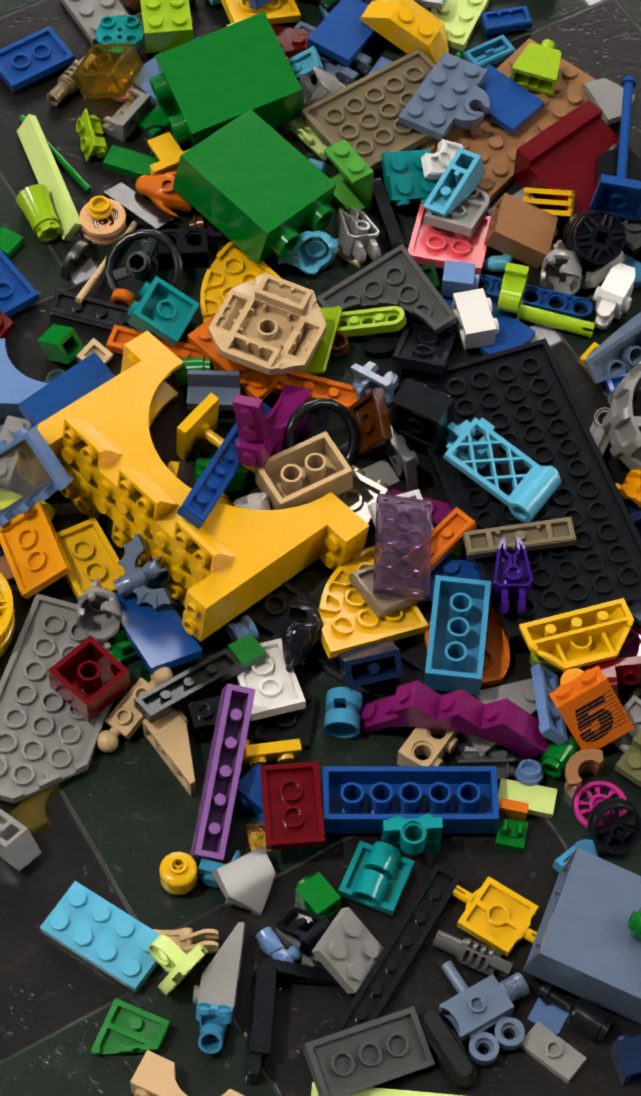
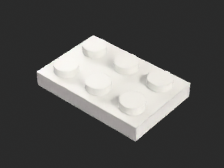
M281 638L259 643L266 652V659L243 669L242 673L235 676L238 686L256 689L250 717L251 721L306 708V700L294 669L291 673L286 671Z

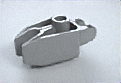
M350 207L348 214L342 208H339L335 222V233L340 241L339 245L342 254L349 257L354 256L359 263L366 260V255H369L372 261L379 259L381 252L376 243L380 232L363 211Z

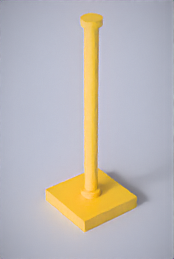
M210 393L177 427L176 455L184 461L205 439L218 448L224 441L221 436L213 432L218 427L219 398L213 393ZM242 464L244 467H246L247 469H249L251 472H253V473L255 474V468H254V466H253V467H249V466H246V465Z

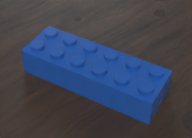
M323 766L322 810L325 834H382L383 820H388L395 816L410 819L418 818L422 815H432L434 817H442V834H497L499 823L497 766Z

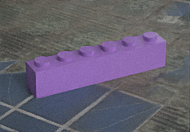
M229 683L222 689L190 856L195 860L201 861V858L219 863L224 860L256 689Z

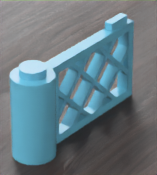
M475 417L444 454L443 458L506 504L510 512L518 520L525 523L531 522L561 484L560 473L552 466H540L493 431L495 426L483 417L480 420ZM474 428L484 434V442H472L470 433ZM500 446L506 451L507 458H494L492 447ZM486 447L488 459L475 460L473 448ZM457 449H468L470 460L461 461L453 453ZM513 463H523L530 470L527 474L515 475ZM495 464H508L510 475L497 476ZM490 465L492 476H481L477 472L476 466ZM511 481L512 493L508 496L501 491L498 482Z

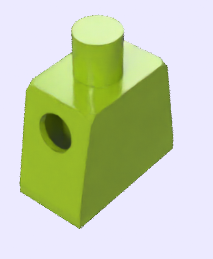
M549 39L543 40L541 45L528 43L512 66L511 79L525 89L554 97L561 51L555 49V43Z

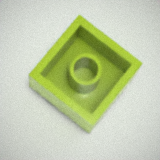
M140 0L146 53L164 52L193 39L189 0Z

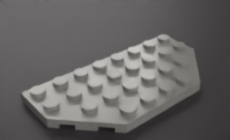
M36 593L0 681V800L13 804L88 770L97 746L98 735L103 731L106 723L105 720L113 705L112 702L90 722H87L50 687L48 670L88 637L81 628L76 626L77 604ZM107 639L96 640L111 654V645Z

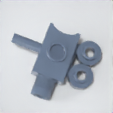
M452 961L444 963L441 968L458 994L441 1003L438 1012L451 1022L462 1044L470 1040L468 1047L470 1058L479 1065H489L496 1060L499 1047L504 1050H515L520 1047L524 1040L525 1028L518 1019L510 1016L513 1015V1003L530 993L523 976L517 972L498 982L492 974L475 985L468 987ZM495 1026L494 1035L485 1032ZM510 1032L514 1035V1038L506 1039L503 1034ZM480 1047H485L488 1049L489 1052L487 1054H481L479 1053L478 1049Z

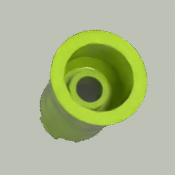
M35 184L23 189L17 195L16 203L25 214L38 239L41 242H50L58 238L62 230L50 199L48 187L43 184Z

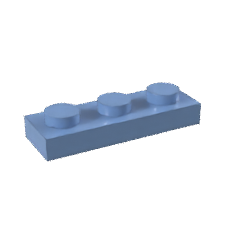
M538 663L531 668L532 687L536 699L535 708L539 718L538 728L544 738L550 739L560 746L568 741L566 725L549 696V693L559 687L558 677L551 670Z

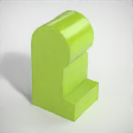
M506 263L497 310L518 314L527 285L529 266Z

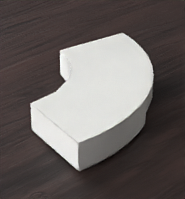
M442 139L438 143V151L436 153H425L421 157L424 178L439 180L459 147L463 149V145Z

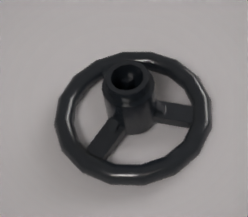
M138 229L124 234L112 245L106 256L104 274L109 290L113 293L115 289H121L117 281L132 276L139 281L148 280L151 283L157 276L155 274L156 264L152 257L158 242L163 244L171 254L174 267L169 284L177 289L182 281L184 267L178 246L169 236L157 230ZM147 239L143 251L131 253L127 257L126 267L115 270L116 259L123 248L131 242Z
M315 398L301 404L291 414L287 422L283 449L286 450L294 446V433L299 421L308 412L319 409L316 426H305L298 434V443L325 431L333 441V435L327 429L332 410L339 414L346 423L349 434L348 449L346 453L341 449L339 451L351 467L359 448V431L356 420L350 411L339 402L327 398Z

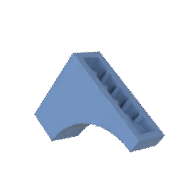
M0 338V418H7V415L26 419L17 406L48 383L31 379L18 371L8 358L5 338Z

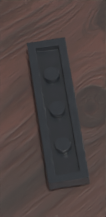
M225 648L134 699V707L152 724L242 673L243 664Z

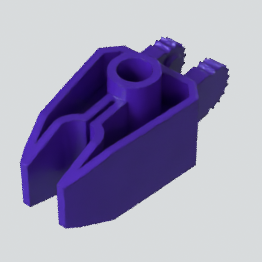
M502 537L495 561L492 593L500 597L501 613H508V597H517L518 612L525 613L526 596L531 591L533 583L526 548L521 539L516 537L515 554L512 556L506 550L505 537Z

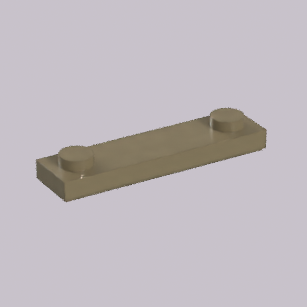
M571 517L463 532L467 560L497 556L502 537H505L506 550L510 554L515 553L516 537L521 539L526 552L576 545V535Z

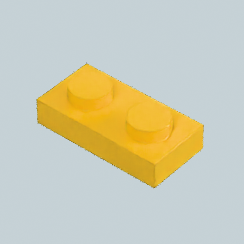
M300 739L245 745L242 765L250 764V767H254L256 763L265 765L267 761L275 760L279 764L289 763L302 750Z

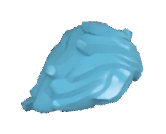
M306 231L300 233L299 243L287 256L280 258L275 254L278 257V264L287 263L299 268L305 274L316 275L318 271L328 267L335 260L340 241L323 231Z

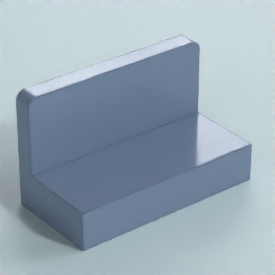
M187 371L188 410H194L210 393H213L219 398V411H234L233 400L236 394L241 395L239 371Z

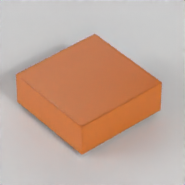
M500 798L499 820L500 817L526 822L529 804Z

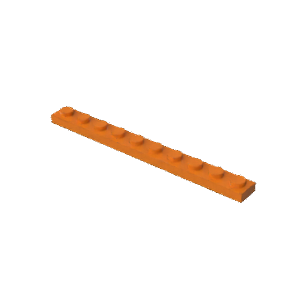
M114 324L106 343V349L123 355L124 344L138 337L143 332ZM152 334L179 359L205 357L189 343L178 341L173 346L159 336ZM213 365V369L215 371H220L215 365ZM291 372L280 376L278 384L271 391L273 394L281 395L286 384L310 389L312 400L315 398L333 399L346 406L349 411V407L358 401L353 385L302 372Z

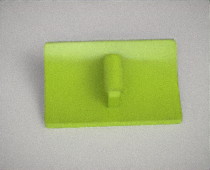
M342 307L320 308L326 323V333L305 371L298 372L316 375L326 371Z

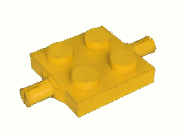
M489 876L481 888L473 894L460 885L456 886L452 896L466 903L465 912L457 922L458 928L491 948L502 952L506 957L509 956L515 945L523 938L533 944L537 932L530 928V923L538 912L539 906Z

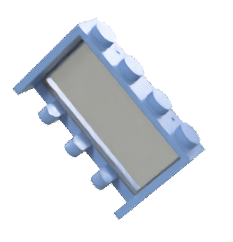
M38 425L29 430L26 426L22 427L12 434L14 439L8 443L5 439L0 441V526L8 523L19 513L23 514L37 502L46 500L57 490H63L75 479L66 472L37 429Z

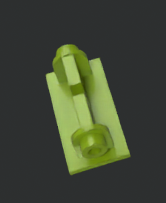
M84 109L81 118H78L76 122V131L80 136L81 151L84 152L86 162H89L91 156L104 158L108 148L105 138L102 137L103 130L100 119L96 115L89 116L88 110Z

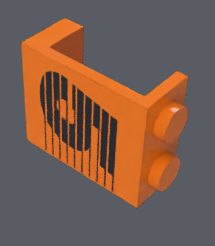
M598 665L584 671L579 677L567 684L560 685L555 691L549 693L550 698L581 750L589 748L600 749L635 729L609 681Z

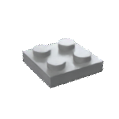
M347 907L339 911L312 950V953L347 994L357 992L384 948L353 911Z

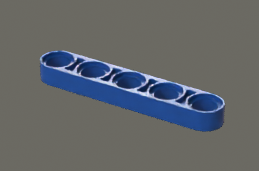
M481 274L479 283H484L489 287L484 290L486 298H490L492 303L498 304L503 278ZM527 284L522 298L524 305L589 321L592 315V303L588 299ZM534 295L538 300L536 302H528L524 297ZM551 301H559L563 306L553 308L549 303ZM576 307H584L588 312L578 314L574 309Z

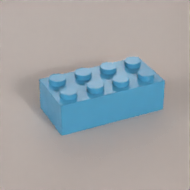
M435 576L424 684L432 690L454 692L463 689L469 694L480 695L491 581Z

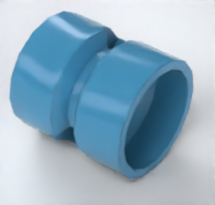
M335 687L328 690L325 704L327 712L324 716L323 727L327 735L338 739H350L360 734L361 716L359 714L362 712L363 695L360 691L348 687Z

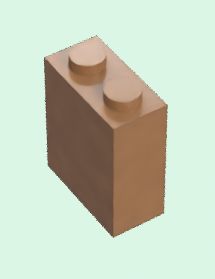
M504 193L494 205L484 244L538 269L546 255L553 250L551 245L558 234V229L556 228L558 217Z

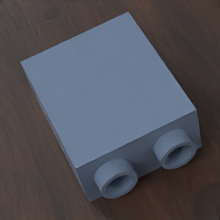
M577 848L560 869L523 971L641 1024V939L632 937L631 929L627 928L631 913L633 911L638 912L641 907V876Z

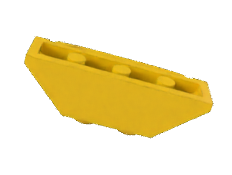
M413 0L371 1L359 19L407 54L420 48L435 65L444 52L449 53L444 22Z
M624 598L519 624V629L530 651L565 672L571 668H580L617 658L634 623V618Z

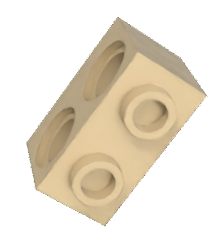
M416 727L398 751L397 765L442 766V758L446 753L451 754L459 742V739L456 738L457 732L437 728ZM440 734L443 738L435 739L432 735ZM424 755L428 757V759L419 760L416 758V756Z

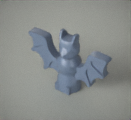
M135 534L131 542L123 544L125 553L123 558L118 561V564L125 570V574L113 582L118 594L125 598L135 592L138 598L137 604L146 602L151 604L154 609H159L163 604H173V599L167 588L152 589L148 587L150 579L159 577L168 568L163 569L160 562L163 558L162 556L153 561H148L143 567L138 566V561L147 550V546L141 534Z

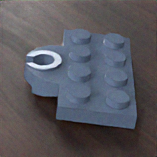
M444 52L399 115L398 123L440 141L445 138L453 125L461 129L472 130L473 126L484 121L485 114H489V96L480 88L487 78L488 70ZM472 108H479L483 113L481 111H473Z

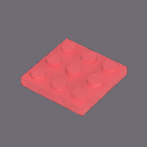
M420 204L408 247V252L417 264L427 265L434 263L435 267L444 269L445 260L465 261L476 264L475 274L481 275L488 248L484 242L491 216L485 215L473 235L468 237L423 224L424 215L428 210L423 209V204Z

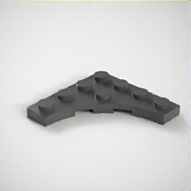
M403 244L316 297L322 308L340 306L342 307V312L371 307L398 306L404 312L423 321L436 335L458 322L455 313Z

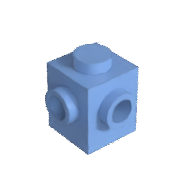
M445 260L441 296L453 297V293L478 289L480 275L475 274L476 264L465 261Z

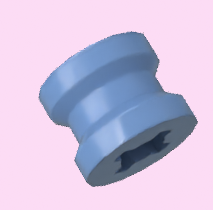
M248 615L241 617L239 622H231L226 626L232 642L250 634L256 640H259L258 630Z

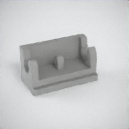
M131 88L128 92L136 97L129 95L127 101L112 117L106 116L103 119L106 124L102 125L103 132L123 142L137 128L136 121L152 110L151 95L135 88Z

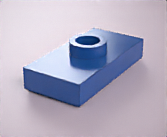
M527 6L482 12L480 14V20L486 36L532 29V20Z

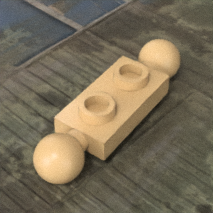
M162 667L156 670L153 675L150 674L151 681L149 683L143 678L136 682L105 720L111 729L99 733L96 743L99 750L105 753L113 752L118 747V737L120 735L128 740L142 724V721L146 719L134 707V699L173 678L170 668Z

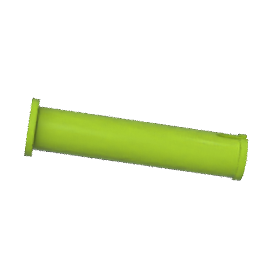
M522 301L517 314V320H524L592 338V330H594L596 323L527 306Z

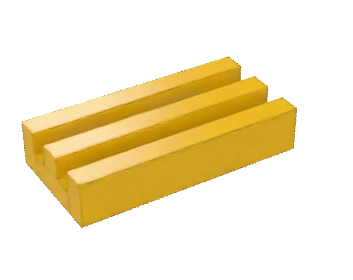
M524 187V202L528 204L568 206L567 210H541L552 215L573 216L575 191ZM531 193L568 196V201L531 198Z

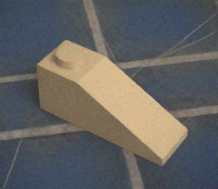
M175 710L152 724L147 719H144L142 721L143 734L192 797L196 794L186 716L181 710Z

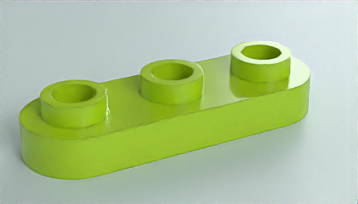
M398 306L341 312L336 332L343 333L346 337L395 332L405 326L406 316L404 310Z

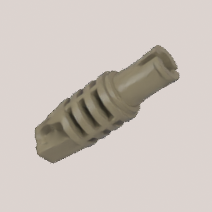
M87 53L79 61L75 60L58 78V84L47 94V101L53 106H58L68 94L75 93L93 74L92 69L95 67L96 57Z

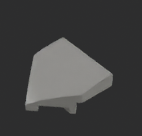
M606 78L585 83L583 90L589 100L602 110L601 118L605 123L610 125L621 121L623 87Z
M263 846L212 872L227 899L225 904L237 905L250 910L251 914L257 916L262 914L275 876L274 868Z

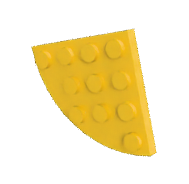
M232 241L228 242L217 253L215 261L207 269L200 292L202 322L205 323L217 314L230 289L242 283L255 280L257 276L263 273L281 277L264 261L257 265Z
M379 544L354 554L351 560L343 566H339L333 572L325 585L318 612L324 624L321 630V642L329 659L338 657V654L356 648L387 641L393 642L425 633V630H428L429 625L416 604L378 619L348 580L350 573L388 559Z

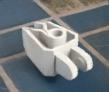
M622 263L617 264L611 268L602 286L596 288L593 300L597 301L595 311H597L595 326L597 328L606 329L610 326L613 318L620 319L623 311L627 313L632 301L630 296L635 281V268Z

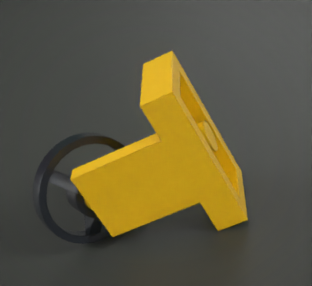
M152 125L141 135L140 144L145 155L159 160V162L150 165V175L177 171L180 156L186 151L181 150L172 132L163 125ZM152 128L164 130L162 134H156L152 138H144L145 134ZM144 142L148 143L155 156L146 150Z

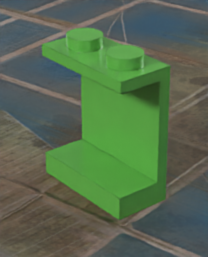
M345 139L326 148L324 154L339 170L338 175L330 178L337 184L332 197L333 201L348 214L350 207L357 208L364 213L371 211L374 171Z

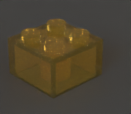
M133 43L93 44L72 77L84 99L124 98L144 65Z

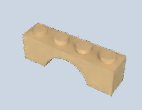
M147 1050L130 1081L131 1092L134 1093V1096H188L179 1088L175 1080V1063ZM229 1089L221 1096L245 1095H242L232 1089Z

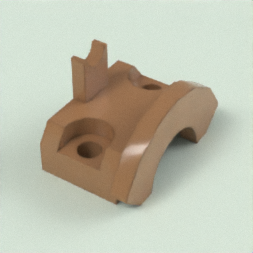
M593 748L583 749L570 757L566 764V783L564 784L565 793L570 798L574 799L576 793L580 790L582 779L579 774L587 772L598 776L602 772L605 761L602 750Z

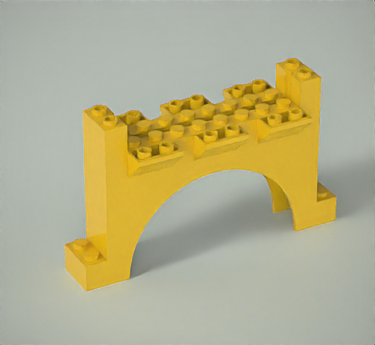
M146 331L124 344L121 373L37 424V429L66 472L75 478L60 493L65 498H69L77 506L78 510L82 514H86L90 519L94 517L98 519L101 513L106 514L113 521L111 538L117 547L124 549L123 544L131 542L135 534H141L147 550L141 555L138 565L143 567L148 561H153L160 556L163 557L160 561L162 567L168 568L166 588L171 597L177 599L186 609L183 611L181 624L188 634L193 635L201 642L319 558L326 567L331 568L333 571L339 566H343L351 560L354 554L364 550L369 525L332 492L310 503L279 510L245 509L217 501L200 528H197L176 512L192 488L179 480L160 459L154 448L149 428L160 411L178 397L179 393L164 380L181 367L183 361L149 331ZM28 443L18 448L17 471L21 478L28 480L34 487L50 478V475Z

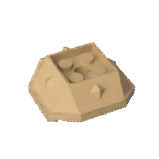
M263 273L257 276L255 280L242 283L230 289L208 327V334L221 357L247 366L249 369H254L268 375L277 374L279 376H284L291 372L305 371L326 333V323L318 306L314 291L268 273Z

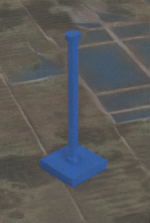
M625 76L621 80L623 98L616 176L601 174L591 199L589 210L607 211L618 218L638 221L641 215V181L626 178L633 88L636 86V79L632 76Z

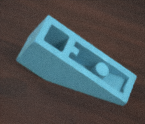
M459 147L423 204V209L443 217L452 212L475 190L485 174L482 157Z

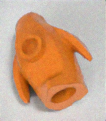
M176 171L140 176L136 181V191L148 197L155 206L172 218L177 219L179 216L171 210L194 213L195 208L172 188Z

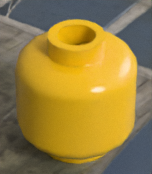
M172 852L161 861L159 867L160 881L167 892L174 895H184L192 891L198 880L197 864L192 856L184 852Z

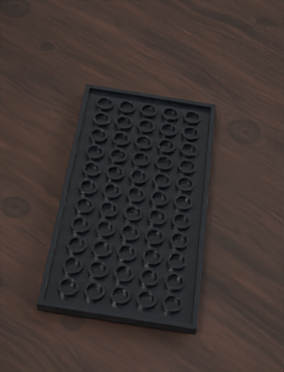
M546 338L448 366L445 368L443 375H428L424 373L409 378L414 381H420L438 392H445L454 398V423L457 426L466 420L471 423L475 417L478 420L483 417L495 426L493 431L540 466H552L560 473L561 484L531 522L571 517L576 535V545L527 552L533 583L531 591L526 596L525 613L518 612L517 597H508V613H501L500 597L492 593L496 556L473 559L481 580L491 581L490 601L508 643L524 639L519 629V624L624 598L627 606L641 603V537ZM406 379L399 381V389ZM476 429V435L473 438L477 441L484 434ZM447 442L439 453L424 446L451 511L458 507L476 521L477 527L474 530L525 523L513 516L506 504L443 458L444 454L448 451L446 448ZM500 446L493 448L494 458H507L506 451ZM513 463L515 475L527 474L530 470L523 463ZM495 464L497 476L510 475L508 464ZM486 465L481 470L477 467V472L481 476H492L490 465ZM498 482L499 489L509 496L513 491L512 482Z

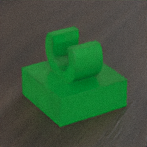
M124 630L107 639L111 645V654L122 665L140 658L126 637Z
M500 817L494 847L523 853L529 822Z

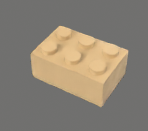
M326 431L269 457L265 468L254 467L255 482L262 493L268 494L273 510L301 506L315 501L330 492L337 496L353 488V470Z

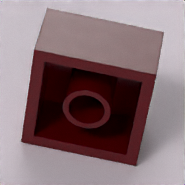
M91 635L48 670L50 687L87 722H90L130 688L129 670Z

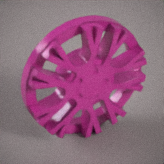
M593 781L585 784L578 790L574 798L573 809L576 820L578 819L584 828L588 829V821L583 816L589 815L597 803L607 798H612L616 794L619 796L618 798L626 799L624 793L616 785L606 781ZM600 787L610 789L607 796L600 794ZM591 788L594 789L596 795H592ZM584 794L590 801L585 802L579 799ZM580 807H589V809L579 810ZM613 810L605 813V815L607 816L608 814L613 813ZM619 810V818L627 813L628 810ZM601 818L599 821V825H596V827L604 825L603 820Z

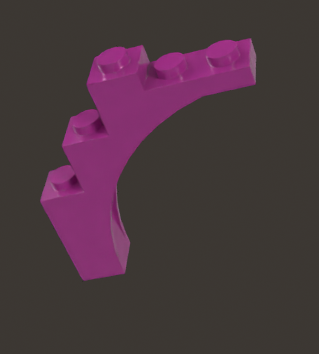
M286 384L276 404L266 417L262 399L236 394L233 400V407L239 439L235 445L238 463L249 467L265 468L269 457L283 451L287 422L291 414L301 404L312 400L310 389ZM310 412L299 421L294 433V446Z
M419 680L398 686L396 695L364 704L361 716L360 730L366 734L392 727L445 729L489 740L512 750L525 759L544 754L549 744V739L544 738L539 731V720L507 698L484 704L463 689L440 695Z

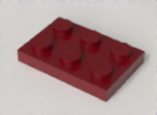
M318 761L260 765L266 850L325 846Z

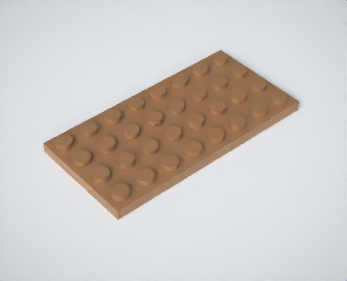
M529 38L497 70L511 79L512 66L528 43H538ZM561 58L554 97L526 89L545 102L544 108L513 135L486 116H484V121L473 126L472 130L461 129L457 126L450 129L444 138L445 140L462 144L463 149L482 157L485 174L476 187L488 194L489 203L513 181L517 148L589 100L583 87L585 83L596 80L595 78ZM434 138L413 150L431 149V154H434L438 151L440 140Z

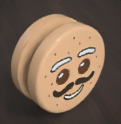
M112 199L108 200L111 202L113 210L106 219L97 220L90 217L87 212L88 203L80 212L82 236L93 241L97 246L113 245L127 229L126 212L120 203Z

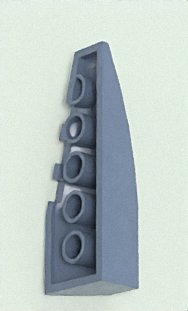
M641 312L615 331L584 360L594 383L597 384L630 371L641 361Z

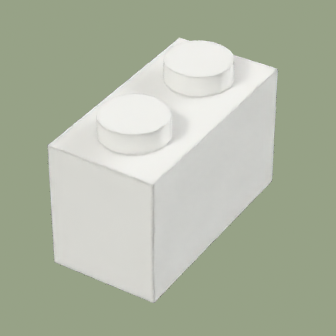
M484 289L453 293L452 311L458 319L456 324L464 350L495 344V336L499 333V324L497 318L492 317V302L490 298H486Z

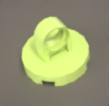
M159 935L148 947L151 956L169 973L158 985V988L167 995L191 972L195 964L205 957L208 951L199 943L186 955L170 938L165 935Z

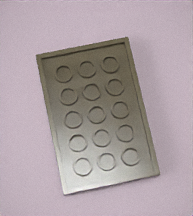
M418 48L300 110V117L327 147L345 139L374 171L382 167V153L410 151L434 139L398 123V119L435 64Z

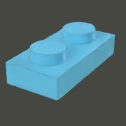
M314 46L288 59L298 82L301 74L309 77L315 75L311 69L312 67L324 70L318 50Z

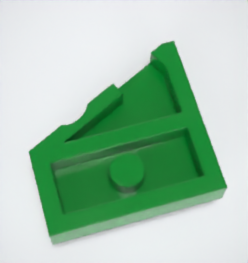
M115 998L90 1052L96 1056L144 1053L147 1050L159 1052L171 1022Z

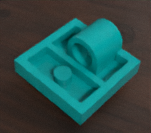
M422 815L418 818L405 819L401 816H395L388 820H383L381 842L393 845L401 854L416 855L419 853L440 852L443 831L442 817Z

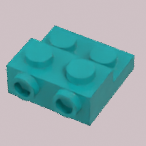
M431 149L384 152L381 154L385 190L390 204L395 203L396 207L411 205L410 202L419 201V205L425 203L438 180L424 178L421 157L425 153H431Z
M156 276L151 283L145 282L138 295L142 298L139 303L134 301L130 306L127 314L131 317L127 323L143 333L146 331L153 332L175 346L197 310L199 303Z

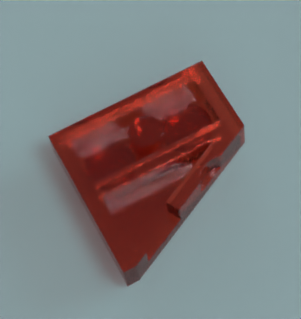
M271 25L287 58H291L310 48L307 45V39L310 36L308 30Z

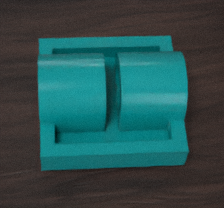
M360 840L339 887L338 894L393 916L414 867V861L401 856V852L391 844L378 841L371 845Z

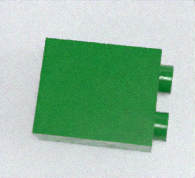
M265 12L155 55L159 75L149 78V82L159 106L172 103L176 114L168 117L167 120L178 145L190 142L191 146L194 147L249 109L253 110L268 125L274 128L300 117V110L305 108L303 90Z
M251 109L180 156L172 188L257 265L274 253L280 258L287 256L299 243L300 233L305 232L307 229L313 232L323 230L335 214V210L329 205L337 184Z

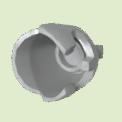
M318 67L311 68L317 78L316 85L311 83V78L307 75L301 74L299 77L305 107L346 87L344 83L338 81L333 73L325 72Z
M558 240L553 245L554 250L549 252L542 262L540 284L545 289L575 295L580 289L582 280L580 260L574 252L566 249L562 240Z
M97 578L91 582L92 587L87 589L78 599L76 626L81 628L87 637L91 635L95 640H106L118 632L122 611L116 594L102 588L100 580Z

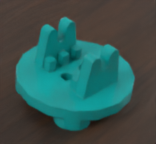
M134 15L104 16L101 18L96 30L98 45L111 54L121 55L135 52L142 44L144 38L142 25Z

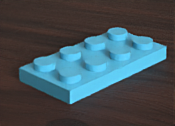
M74 881L40 926L41 932L136 993L158 964L151 956L148 947L160 934Z

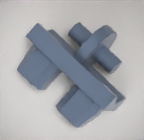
M369 361L364 366H360L355 363L351 367V371L354 373L353 389L356 390V399L359 400L374 388H383L385 401L390 405L394 397L393 391L399 386L398 375L389 371L382 377L380 376V368L377 364Z

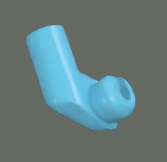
M504 253L498 256H491L490 258H485L483 268L485 271L505 272L506 263H512L514 258Z

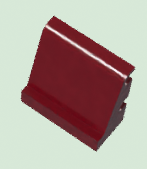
M587 100L517 148L513 182L521 189L530 187L575 191L573 215L580 211L589 210V205L596 189L597 157L618 142L619 138L601 118L602 110L590 100ZM531 193L535 198L542 196L544 199L568 201V196ZM546 204L545 209L567 210L568 206ZM554 215L558 217V221L564 226L571 217Z

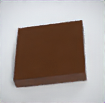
M374 388L349 407L359 431V456H368L393 439L383 388Z

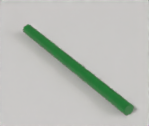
M24 114L21 115L19 120L23 123L26 116ZM46 139L57 162L86 193H90L92 191L90 185Z

